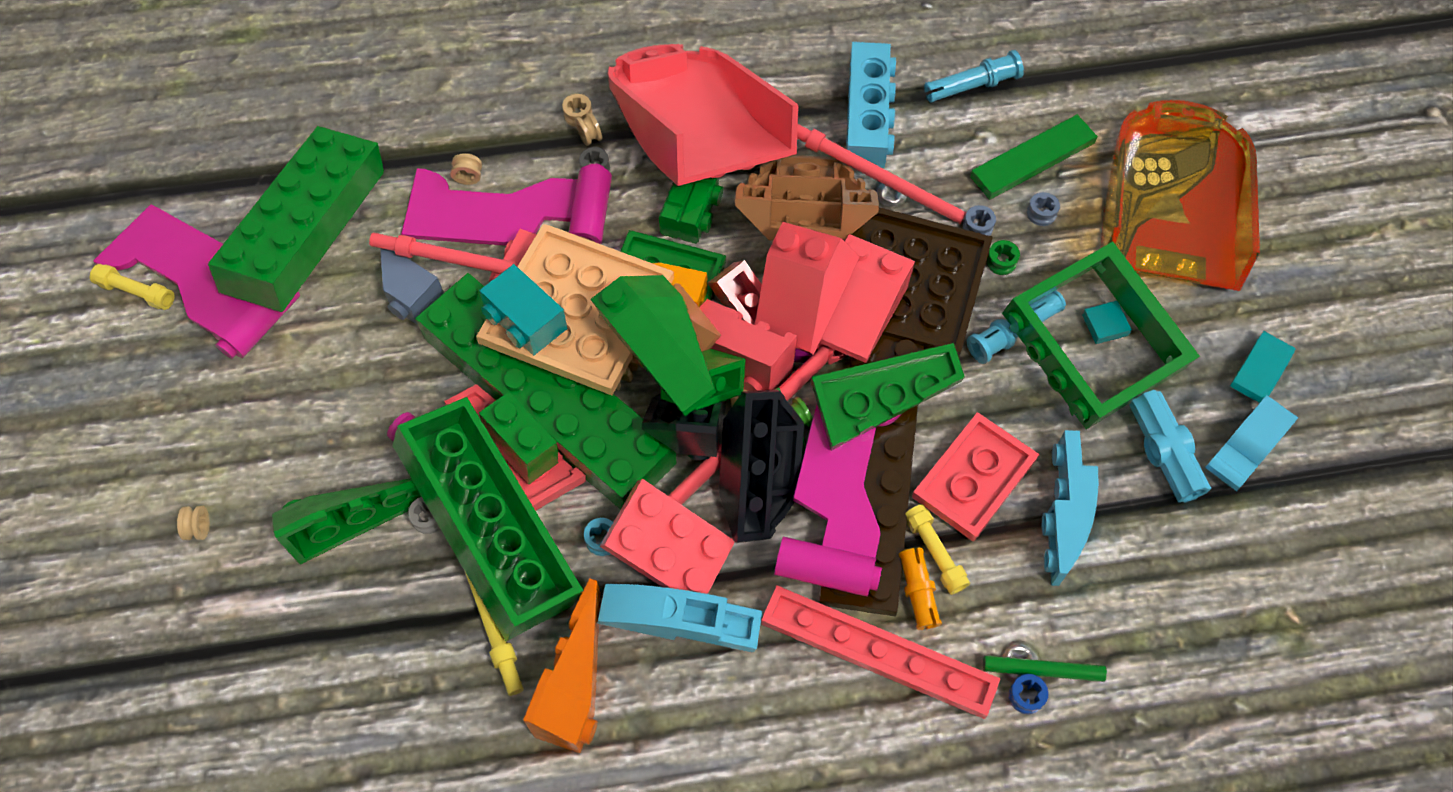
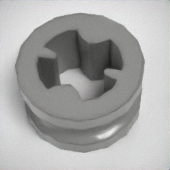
M422 497L417 498L409 507L408 517L410 522L418 532L423 534H432L439 531L440 527L434 518L428 517V522L422 521L419 514L422 511L426 513L425 509L428 507Z

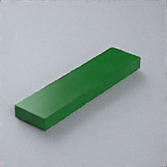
M1077 114L978 166L971 171L970 178L986 197L991 200L1095 144L1098 136Z

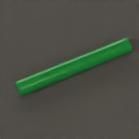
M984 655L983 658L984 672L1018 675L1033 674L1041 677L1105 682L1107 676L1106 666L987 655Z

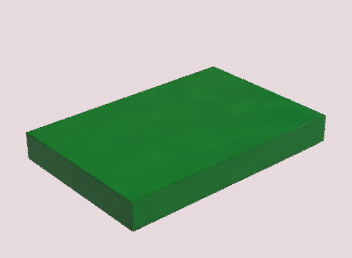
M631 230L628 231L620 251L650 263H664L707 272V283L721 273L726 264V255ZM708 284L704 302L706 299L712 301L715 294Z

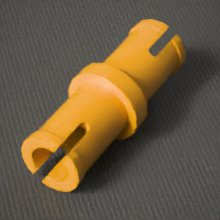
M914 548L899 553L907 583L904 591L906 597L911 599L917 630H924V627L928 630L942 625L933 594L936 586L935 582L929 578L923 548H916V552Z

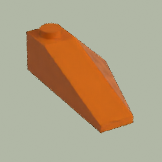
M589 578L571 615L569 629L572 630L570 637H560L555 647V668L553 671L544 669L523 719L535 738L577 753H581L584 743H591L598 721L593 718L595 716L599 636L597 620L600 611V589L597 580Z

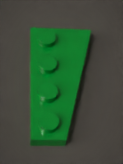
M952 343L814 376L811 379V385L832 451L962 382L965 376L955 345Z

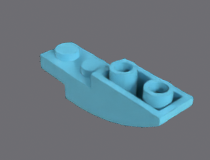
M1065 430L1058 444H1054L1052 449L1053 466H1058L1059 478H1056L1054 486L1056 500H1054L1048 512L1043 513L1042 534L1043 536H1048L1049 549H1046L1044 553L1045 572H1050L1051 586H1059L1079 558L1091 531L1097 507L1099 487L1098 466L1083 465L1080 431Z
M605 584L597 624L671 640L678 636L753 653L757 649L762 611L727 603L728 598L699 592L645 585Z

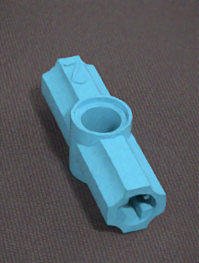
M1152 390L1133 399L1129 406L1145 436L1144 448L1146 455L1155 467H1161L1177 501L1186 503L1208 493L1211 487L1194 456L1195 442L1193 436L1186 426L1178 425L1162 392Z

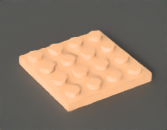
M543 223L519 263L518 268L564 309L567 330L533 356L524 346L521 349L517 348L510 341L506 330L499 323L493 325L486 319L476 335L478 344L612 396L633 354L607 325L590 299L620 276L663 275L672 283L674 271Z

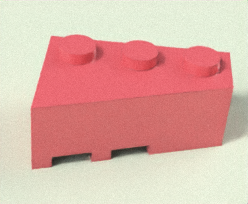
M706 299L699 307L721 334L720 338L710 349L746 359L744 390H775L793 372L797 335L787 332L784 337L768 331L770 329L768 323L759 321L757 325H753L741 320L743 318L741 312Z

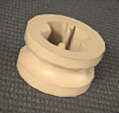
M572 94L563 101L564 119L571 126L576 127L575 118L580 117L584 119L587 113H592L591 101L583 94ZM575 108H580V112L574 113Z
M591 112L587 113L584 119L580 117L575 118L578 133L586 146L591 145L593 139L597 141L602 140L600 127Z
M458 154L454 156L452 160L453 167L450 172L451 178L465 185L479 182L482 169L481 160L471 154Z
M190 506L182 507L177 518V529L182 540H191L194 536L197 540L205 539L210 526L207 508L205 506H196L193 510Z

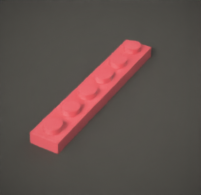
M778 585L761 620V625L982 719H986L1000 682V678Z

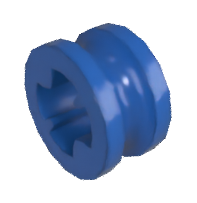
M1033 674L1021 675L1009 689L1011 705L1022 714L1030 715L1038 712L1048 700L1049 691L1046 683L1040 677ZM1022 685H1028V690L1033 687L1038 694L1033 699L1034 704H1029L1030 699L1024 702L1020 698L1019 694L1023 691Z

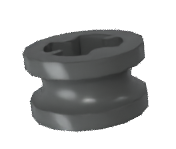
M591 147L580 154V169L589 165L590 162L594 164L593 161H600V165L610 171L609 157L605 150L599 147Z

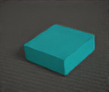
M1118 301L1087 308L1082 314L1095 344L1129 336L1132 330Z

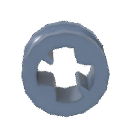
M1036 193L1029 202L1027 216L1032 223L1038 226L1050 225L1057 217L1060 210V202L1058 198L1050 193ZM1044 206H1046V207L1049 208V209H1045L1044 211H1041V210L1038 209V208L1041 209V208H1043Z
M977 205L971 207L965 215L963 229L990 236L996 223V216L986 206ZM974 219H980L981 223L985 222V226H977L978 222L974 224Z

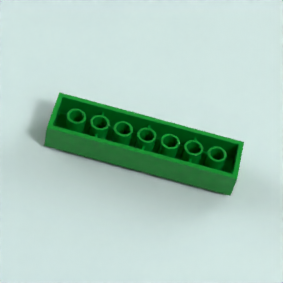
M469 273L464 275L415 318L424 339L491 397L497 400L507 392H510L555 439L558 452L563 456V460L573 468L577 467L586 475V480L620 510L638 480L644 479L655 486L677 464L676 452L643 431V418L614 394L611 396L478 344L476 335L487 319L481 310V307L484 305L479 291L484 285Z

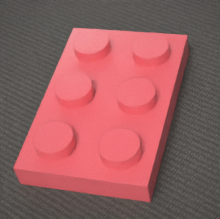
M977 412L914 490L911 498L923 504L925 508L974 542L1035 463L1039 454Z
M644 479L636 482L599 547L661 587L708 594L735 541Z

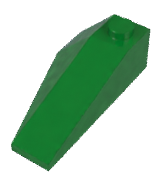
M411 478L308 496L304 499L290 501L281 510L272 514L273 532L276 539L301 565L408 512L412 502L422 496Z

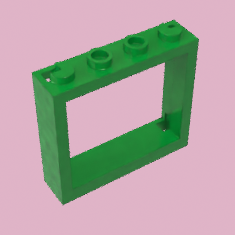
M1114 242L1107 244L1014 297L1002 312L1010 324L1009 329L1018 335L1026 346L1029 357L1034 362H1037L1047 375L1049 385L1053 390L1060 393L1068 404L1071 415H1075L1086 430L1128 405L1133 399L1180 373L1200 357ZM1094 269L1165 364L1104 403L1099 401L1030 306Z

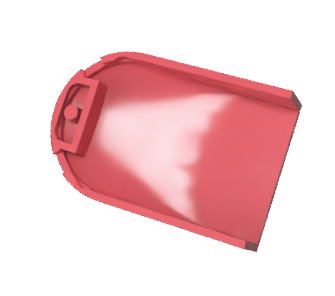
M683 44L655 45L636 49L619 56L616 59V66L609 67L608 69L609 88L637 141L651 161L677 186L710 177L719 178L724 176L725 173L740 169L749 170L754 168L755 165L797 154L798 104L723 52L703 46L697 52L684 50Z

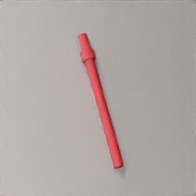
M798 124L797 139L805 142V147L816 153L819 150L958 224H961L967 212L826 139V134L816 129L811 131Z
M373 232L369 240L370 246L395 251V254L398 256L412 258L415 255L500 274L513 264L517 267L519 263L416 242L415 237L399 235L397 238Z

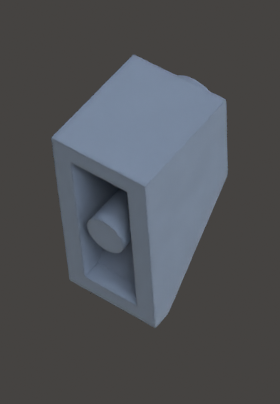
M380 248L383 291L389 302L387 307L399 319L404 320L408 318L417 324L415 318L444 294L439 279L407 257L398 256L395 254V251Z

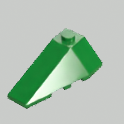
M663 275L620 276L590 299L607 325L685 416L716 393L705 357L697 340L695 328L688 313L685 299Z

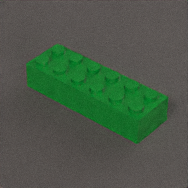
M317 126L209 261L208 266L218 292L283 312L383 175L384 169L378 143Z
M465 397L397 425L392 446L504 640L508 641L572 607L584 590L469 399Z

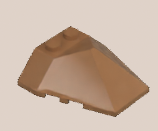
M792 155L766 162L760 166V173L758 175L752 173L749 176L747 185L740 183L737 186L735 206L769 241H774L782 222L845 240L849 234H853L879 211L877 192L874 189L867 191L865 189L866 182L862 178L856 180L854 178V170L833 157Z

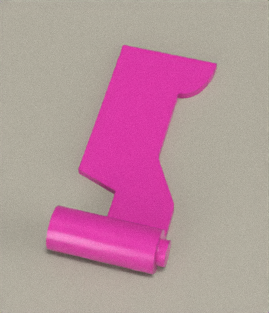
M589 164L579 170L578 180L550 178L514 193L502 194L450 190L444 177L436 172L417 168L401 235L421 240L506 246L510 240H514L519 229L536 234L544 220L570 222L569 233L602 244L612 175L600 164Z
M152 204L93 260L96 265L105 264L116 268V270L127 269L140 263L178 285L187 316L193 323L212 333L218 340L215 346L231 359L235 356L244 358L300 297V293L297 292L285 310L279 312L219 293L208 263L223 243Z
M816 404L793 501L828 521L822 545L783 536L774 575L868 597L869 589L877 591L882 567L875 566L880 528L864 488V480L876 427L831 451L818 405ZM900 415L886 421L885 423L879 426H886L893 423L900 417Z

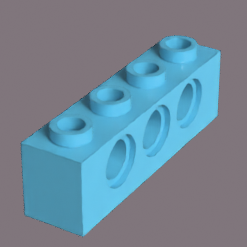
M852 42L849 67L846 149L881 168H885L887 155H893L894 135H888L889 128H894L895 109L889 108V102L894 103L896 83H891L890 77H895L896 57H890L891 44Z

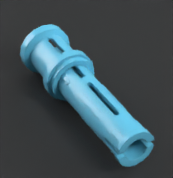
M1011 50L1007 53V56L995 60L986 58L980 63L979 67L926 82L924 84L925 92L938 89L937 92L926 95L930 103H933L936 100L984 84L987 87H995L999 81L1011 77L1014 79L1022 78L1024 74L1023 62L1016 50Z
M1055 290L1030 306L1039 319L1044 322L1051 316L1063 311L1066 302L1060 292ZM997 319L991 322L990 328L979 335L974 333L967 337V347L976 361L985 364L991 360L993 354L1014 346L1018 335L1009 329L1010 324L1007 320Z

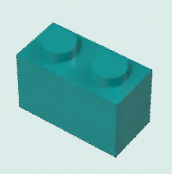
M515 264L479 290L484 305L481 307L484 316L493 325L499 323L506 330L508 338L517 348L521 349L524 346L533 356L567 330L564 309Z

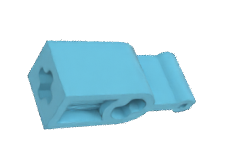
M1266 395L1205 468L1235 491H1238L1298 417Z

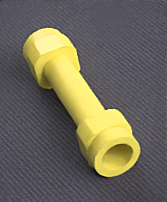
M97 264L90 272V281L106 290L117 288L144 298L149 306L156 309L167 310L174 302V292L157 283L149 286L120 275L116 268L112 266Z
M923 504L908 510L905 513L907 525L913 534L919 533L941 570L940 581L944 588L948 590L950 595L967 588L971 584L967 578V573L962 565L956 566L932 527L934 518L929 510H926Z

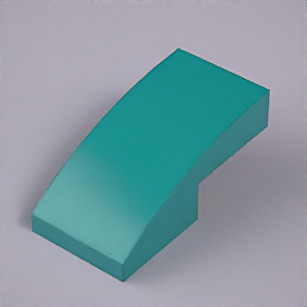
M1263 330L1248 357L1238 370L1230 387L1260 403L1266 395L1269 396L1296 348Z

